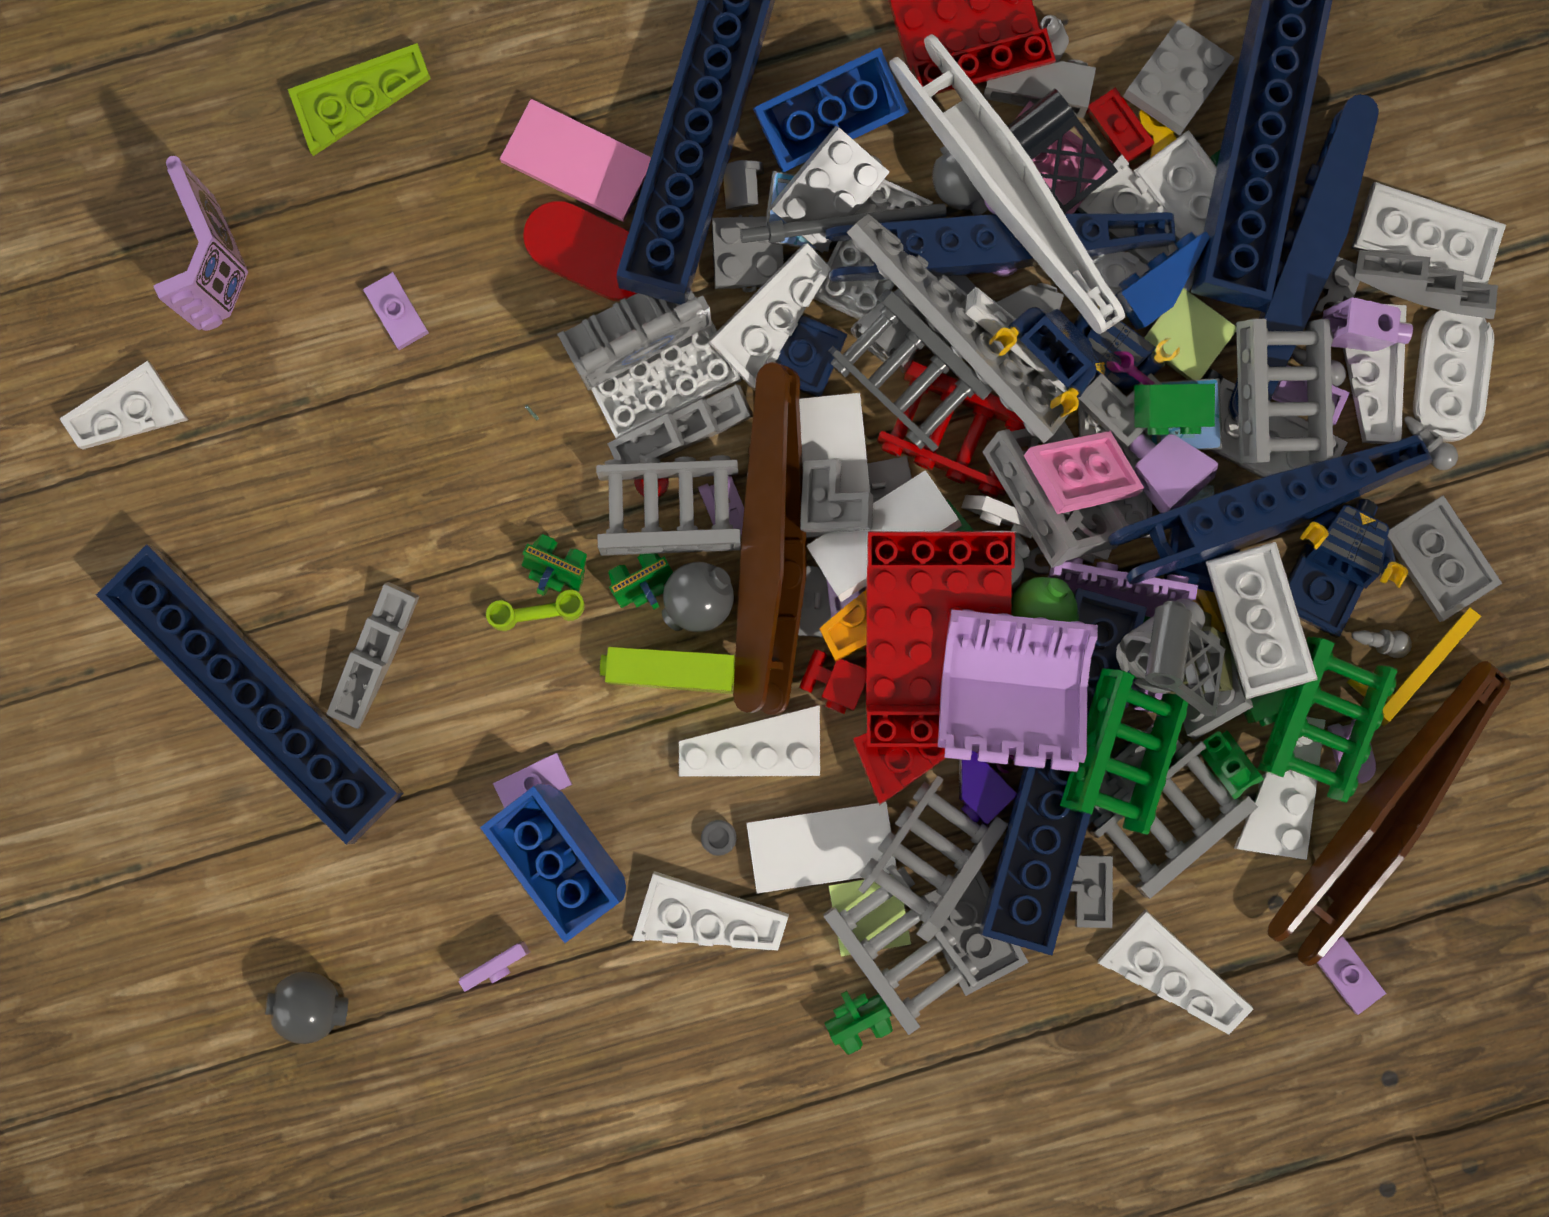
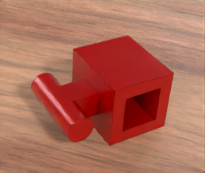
M814 649L798 688L812 693L816 681L824 683L826 687L821 698L827 700L825 707L843 715L847 709L854 711L866 683V669L840 659L836 661L831 671L822 667L828 654Z

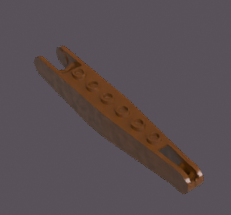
M775 362L766 363L762 366L756 377L741 539L733 690L734 702L738 709L746 713H754L761 710L768 715L781 714L789 704L807 570L806 532L800 529L803 481L799 403L800 377L794 369Z
M1483 661L1467 673L1453 693L1364 795L1270 922L1267 930L1268 936L1274 941L1280 942L1291 935L1310 911L1320 919L1298 951V960L1305 966H1312L1323 958L1404 860L1427 827L1496 707L1510 689V680L1488 661ZM1324 894L1334 901L1326 912L1316 904Z

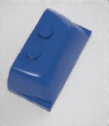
M881 47L753 108L782 173L806 162L835 126H838L848 136L855 139L909 113Z
M536 784L480 827L564 943L568 942L624 900L626 893L625 877L562 791L550 785Z

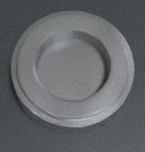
M715 820L704 827L701 834V842L704 849L710 854L716 856L725 855L735 846L736 832L728 822Z

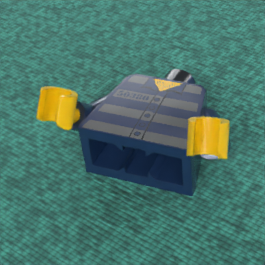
M1079 313L1074 322V325L1092 344L1096 374L1090 384L1101 373L1116 388L1118 387L1123 390L1140 384L1138 380L1126 372H1112L1107 368V361H1114L1121 365V358L1114 351H1127L1131 353L1134 358V366L1146 376L1150 373L1154 376L1164 366V361L1172 360L1180 352V348H1178L1173 354L1165 353L1163 346L1171 338H1165L1155 347L1121 321L1101 334L1096 333L1090 327L1081 313ZM1107 317V318L1105 319L1106 322H1108L1109 320H1111L1110 317Z
M1038 307L1029 308L1009 324V328H1001L990 339L989 345L994 341L1001 342L1004 349L998 355L1003 356L1016 344L1017 338L1020 339L1066 386L1067 391L1053 398L1050 402L1051 409L1062 404L1064 408L1060 416L1062 418L1078 408L1079 401L1077 397L1082 396L1096 374L1092 344L1060 310L1055 309L1048 313L1046 310Z
M1360 499L1355 508L1344 505L1338 512L1328 511L1310 521L1305 531L1299 537L1301 540L1306 538L1314 544L1306 559L1364 588H1367L1380 573L1382 574L1380 582L1386 583L1388 580H1391L1396 584L1397 588H1400L1408 575V570L1395 561L1392 543L1388 539L1389 527L1387 524L1374 518L1378 507L1371 500Z

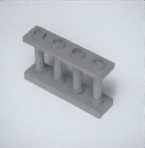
M1250 319L1237 322L1240 464L1270 462L1271 452L1309 451L1310 462L1333 459L1336 440L1333 435L1332 418L1335 412V404L1332 400L1334 368L1331 364L1333 333L1330 329V320L1319 319L1307 322L1306 331H1268L1266 319ZM1268 345H1306L1307 366L1269 367L1267 364ZM1307 381L1308 402H1270L1268 400V382ZM1308 416V437L1271 438L1269 435V417Z
M725 455L712 456L710 461H696L693 457L675 458V462L663 463L657 458L641 459L640 463L626 464L624 460L613 459L605 461L604 465L596 466L599 480H608L609 529L606 530V534H598V549L601 556L741 550L740 528L733 529V525L729 524L728 476L738 475L737 460H731V457ZM714 476L715 525L712 526V530H698V527L694 526L693 477ZM658 478H679L680 526L677 527V531H662V528L659 527ZM643 479L645 527L641 529V532L627 533V529H624L622 480Z
M1187 741L1174 754L1176 759L1170 763L1166 784L1162 790L1193 826L1192 832L1195 835L1185 844L1182 840L1178 842L1156 816L1150 831L1167 850L1165 854L1168 857L1158 867L1155 863L1152 865L1117 825V822L1124 816L1107 810L1103 815L1093 820L1095 827L1090 833L1093 837L1099 838L1106 832L1140 873L1138 877L1141 881L1135 887L1145 898H1152L1258 808L1249 796H1240L1234 800L1197 755L1206 748L1202 741L1195 742L1194 744ZM1187 765L1221 805L1219 809L1222 813L1212 821L1209 818L1204 819L1171 780L1170 777L1183 766ZM1133 791L1128 792L1120 800L1130 803Z
M937 776L930 785L924 781L912 798L917 801V804L913 810L907 806L895 823L900 829L896 835L889 832L878 847L882 855L878 861L871 858L862 870L860 876L865 880L858 889L864 894L875 882L920 915L919 919L924 923L916 934L927 942L942 928L1008 826L1007 823L997 816L988 826L983 823L978 825L935 793L944 780L940 776ZM925 806H930L971 836L970 841L975 844L971 851L967 849L961 850L918 819ZM909 830L955 862L953 866L958 871L954 877L949 874L947 877L900 844ZM891 856H894L937 888L936 892L941 897L936 904L932 901L926 902L882 870Z
M890 865L886 868L893 878L908 889L915 885V882L904 867L897 870L894 865ZM880 887L850 910L846 911L844 909L839 913L834 906L825 912L823 916L904 1030L910 1035L920 1028L916 1020L921 1015L919 1013L920 1010L964 978L974 988L979 984L974 978L979 971L967 955L960 958L953 946L958 942L945 925L933 939L892 969L885 968L881 971L873 960L879 956L877 952L921 920L919 919L920 915L911 909L869 941L865 938L860 942L852 931L857 927L856 923L893 896ZM923 896L922 899H924L926 902H928V900L925 898V896ZM942 949H945L956 967L911 1000L907 997L902 1001L894 990L899 986L898 982Z

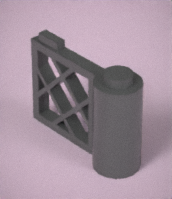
M1177 601L1164 602L1163 605L1155 608L1145 680L1152 685L1169 688L1205 716H1216L1225 649L1220 645V639L1211 631H1202L1191 622L1192 612L1183 603ZM1189 638H1190L1191 645H1192V648H1193V651H1192V652H1191V649H1190V646H1189ZM1206 651L1211 653L1210 662H1208ZM1195 660H1196V662H1197V666H1198V669H1199V673H1200L1199 676H1198V674H1197V670H1196V667H1195V663H1194ZM1184 673L1186 674V678L1188 681L1187 686L1183 684ZM1202 684L1205 690V698L1201 687Z

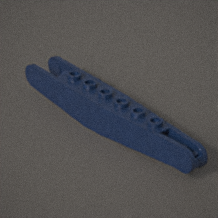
M1367 95L1353 96L1346 102L1343 109L1335 115L1316 165L1312 164L1308 170L1304 181L1308 185L1304 196L1300 195L1294 207L1292 215L1296 216L1293 227H1288L1285 232L1282 246L1284 251L1278 265L1272 300L1258 309L1261 312L1259 319H1266L1268 331L1304 330L1347 237L1379 113L1377 103ZM1268 345L1267 364L1269 367H1286L1296 345ZM1238 378L1228 402V412L1237 423H1239ZM1279 381L1268 382L1269 401H1271Z
M1170 212L1145 214H1065L1090 257L1135 249L1165 247L1176 243L1174 214ZM996 214L880 223L901 240L900 243L903 244V251L908 255L915 257L920 255L928 262L926 269L934 276L993 273L1039 265ZM854 225L829 228L825 231L826 239L831 241L852 240L847 232ZM1165 225H1168L1169 233H1166ZM1109 229H1134L1135 236L1109 240ZM873 260V266L839 267L829 272V280L835 282L882 280L886 278L880 274Z
M1415 435L1390 444L1269 475L1125 526L1112 533L1108 540L1110 545L1119 546L1150 535L1161 559L1142 564L1131 570L1126 575V579L1129 584H1135L1276 536L1384 484L1412 474L1429 465L1433 459L1428 449H1426L1427 447L1422 437ZM1386 462L1388 469L1377 473L1373 465ZM1183 524L1194 547L1175 553L1166 540L1164 530Z

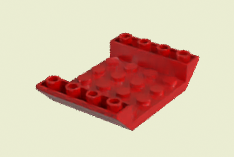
M888 0L907 67L922 87L943 74L932 61L925 48L924 39L930 34L938 38L973 84L1045 66L1056 61L1047 28L1040 29L1032 0ZM950 85L944 89L939 90L936 94L944 93L955 89L952 87V85Z
M868 531L866 601L867 747H938L941 682L951 610H973L980 613H1004L1011 615L1012 569H1015V531Z

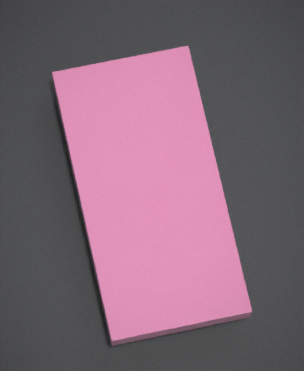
M533 99L529 101L500 157L501 163L622 222L625 221L643 186L651 157Z

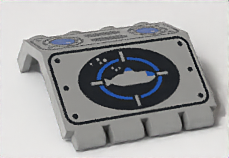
M691 290L688 301L681 305L637 293L626 300L625 298L620 300V303L613 304V307L596 316H590V319L583 320L577 326L558 333V336L587 390H590L711 326L710 307L703 295L697 298Z

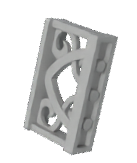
M1064 421L1056 433L1043 444L1073 439L1074 436ZM1026 428L1012 432L1009 429L997 432L982 452L1051 568L1063 565L1067 560L1107 549L1113 550L1118 547L1110 545L1108 537L1115 531L1128 526V523L1115 502L1057 514L1024 457L1027 451H1022L1020 448L1038 446V443L1042 441L1038 437L1031 435ZM1087 528L1096 529L1098 534L1089 531ZM1075 530L1083 539L1076 540L1072 534Z

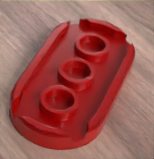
M563 201L545 203L530 214L524 226L523 239L528 253L536 264L612 301H620L624 298L626 300L637 294L619 288L616 277L629 231Z

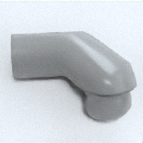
M1047 15L1041 20L1040 28H1047L1056 63L1060 61L1069 44V37L1061 20L1054 15Z

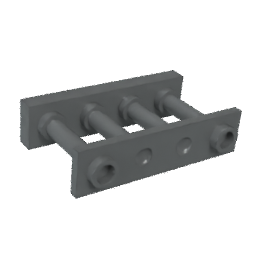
M886 289L877 298L884 305L880 310L882 314L843 355L832 346L828 350L835 357L831 364L844 377L852 373L910 429L906 436L920 449L927 445L934 452L938 446L929 436L967 396L971 398L976 394L984 400L993 389L981 382L976 373L899 297L891 290ZM899 321L902 322L909 329L905 334L907 339L867 379L853 364L892 323L896 325ZM926 346L934 354L930 359L932 363L892 403L879 388L917 348L921 350ZM951 370L959 378L955 383L957 387L917 427L904 412L942 372L946 374Z

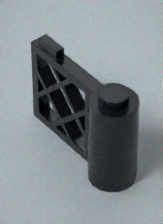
M1055 88L1007 126L1031 160L1040 153L1056 154L1053 175L1040 174L1042 178L1052 179V187L1048 186L1064 214L1118 172L1077 118L1068 102ZM1073 127L1083 138L1081 153L1061 150L1063 135ZM1058 140L1057 150L1046 149ZM1086 145L1091 148L1094 154L1085 153ZM1060 155L1080 157L1078 178L1057 175ZM1084 159H1099L1107 172L1097 180L1082 178ZM1057 180L1077 182L1075 197L1065 205L1055 195ZM1081 183L1091 184L1080 193Z

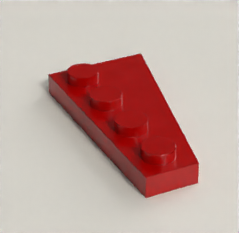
M867 733L853 738L879 806L946 759L944 757L945 748L867 747Z

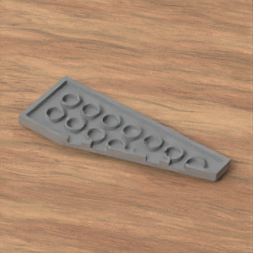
M867 214L847 232L852 238L854 246L860 252L867 254L877 265L880 274L884 278L891 280L902 291L901 293L905 301L912 306H916L926 317L928 325L934 331L941 333L949 341L953 352L958 357L965 359L975 369V373L981 382L993 388L999 395L1002 404L1008 410L1014 411L1022 419L1025 428L1031 435L1038 437L1043 443L1049 440L1068 417V415L1060 417L1064 411L1062 404L1053 409L1050 408L1051 400L1064 392L1012 350H1009L1003 356H999L998 354L1004 349L1003 344L999 341H994L989 345L993 335L965 314L968 295L945 275L938 279L926 269L928 262L920 255L915 257L903 251V244L900 243L901 240L872 216Z

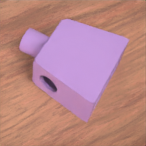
M1351 297L1323 311V319L1330 320V329L1333 333L1332 347L1379 351L1396 343L1408 344L1413 334L1411 323L1400 322L1401 311L1398 307Z
M1141 434L1129 447V450L1140 459L1135 466V473L1144 486L1143 491L1160 513L1186 505L1215 478L1218 463L1174 434L1167 435L1157 445L1145 434Z

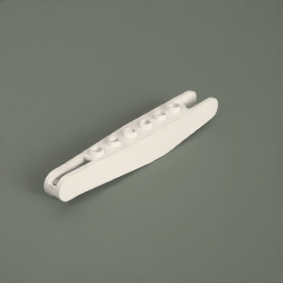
M930 34L924 39L930 58L943 74L924 87L914 77L904 61L898 57L890 60V68L896 80L950 154L960 164L980 195L1079 310L1090 327L1096 333L1101 334L1123 320L1125 313L1120 302L1105 283L1035 164L1007 125L938 38ZM952 85L962 101L943 113L931 97L939 90ZM1079 270L1091 291L1086 293L1071 275L1072 273ZM1107 317H1110L1111 320H1109L1108 322H1106L1105 319H1106Z

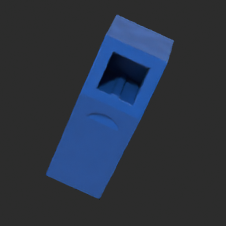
M1192 231L1174 243L1178 248L1168 256L1164 252L1160 253L1146 264L1149 270L1144 274L1138 276L1135 272L1118 284L1122 290L1116 293L1115 296L1136 330L1148 326L1174 307L1210 237L1206 231L1196 236Z

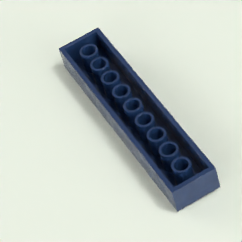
M698 0L616 277L619 288L680 305L688 301L775 0Z
M1332 0L1251 1L1204 231L1210 237L1197 260L1191 289L1193 294L1253 310H1258L1272 300Z
M146 544L96 594L346 845L355 844L404 794L159 549Z
M1077 588L1073 593L1078 607V621L1085 624L1098 625V637L1091 657L1087 687L1088 717L1102 668L1121 670L1116 658L1117 646L1126 634L1143 624L1147 607ZM1046 759L1044 768L1024 766L978 934L1052 956L1091 814L1060 806L1070 771L1051 769V759Z

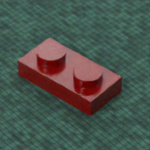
M1116 87L1089 104L1086 112L1118 157L1122 154L1129 163L1154 145L1155 142Z

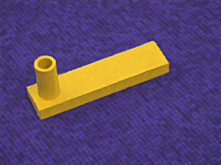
M1471 607L1462 614L1395 693L1387 697L1383 708L1384 717L1381 725H1387L1480 619L1481 615ZM1352 679L1346 682L1365 697L1369 686Z

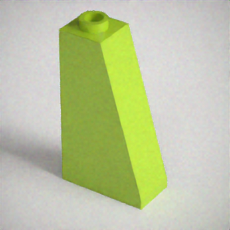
M608 647L607 655H601L600 675L605 676L607 684L733 694L735 655Z

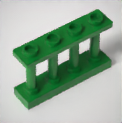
M1308 637L1306 642L1318 680L1288 688L1257 769L1282 778L1285 772L1292 770L1329 785L1327 797L1347 803L1349 797L1357 789V776L1361 765L1367 761L1370 755V742L1374 731L1380 727L1383 721V708L1387 697L1391 696L1395 690L1397 669L1390 666L1377 665L1374 673L1334 657L1332 649L1335 643L1324 638ZM1330 670L1369 686L1362 705L1359 706L1321 690L1319 683L1323 673ZM1317 703L1356 719L1349 739L1309 724L1306 717L1311 705ZM1303 736L1343 752L1336 773L1295 757L1293 751L1298 738Z
M1102 668L1087 717V755L1085 762H1079L1077 772L1070 771L1060 806L1091 815L1094 806L1125 816L1123 829L1147 835L1156 817L1158 802L1166 784V776L1172 756L1176 751V743L1187 715L1189 703L1177 694L1166 693L1159 700L1134 690L1131 686L1135 675L1122 670ZM1126 702L1157 714L1151 734L1121 723ZM1116 737L1146 748L1140 768L1110 757ZM1105 771L1136 782L1130 803L1099 792Z

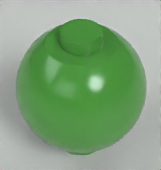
M1051 577L1030 579L1021 584L1011 596L1012 616L1042 617L1048 620L1065 622L1079 620L1075 595L1068 584L1061 579Z

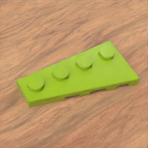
M416 43L288 89L310 153L315 156L429 81L431 77L420 47Z

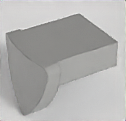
M739 160L727 164L724 174L727 210H739L759 204L756 175L764 174L763 162Z

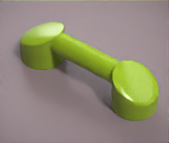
M574 590L561 592L556 599V603L513 609L506 601L498 600L488 606L486 618L489 624L499 631L510 630L517 622L561 616L567 621H574L582 615L585 603L582 596Z

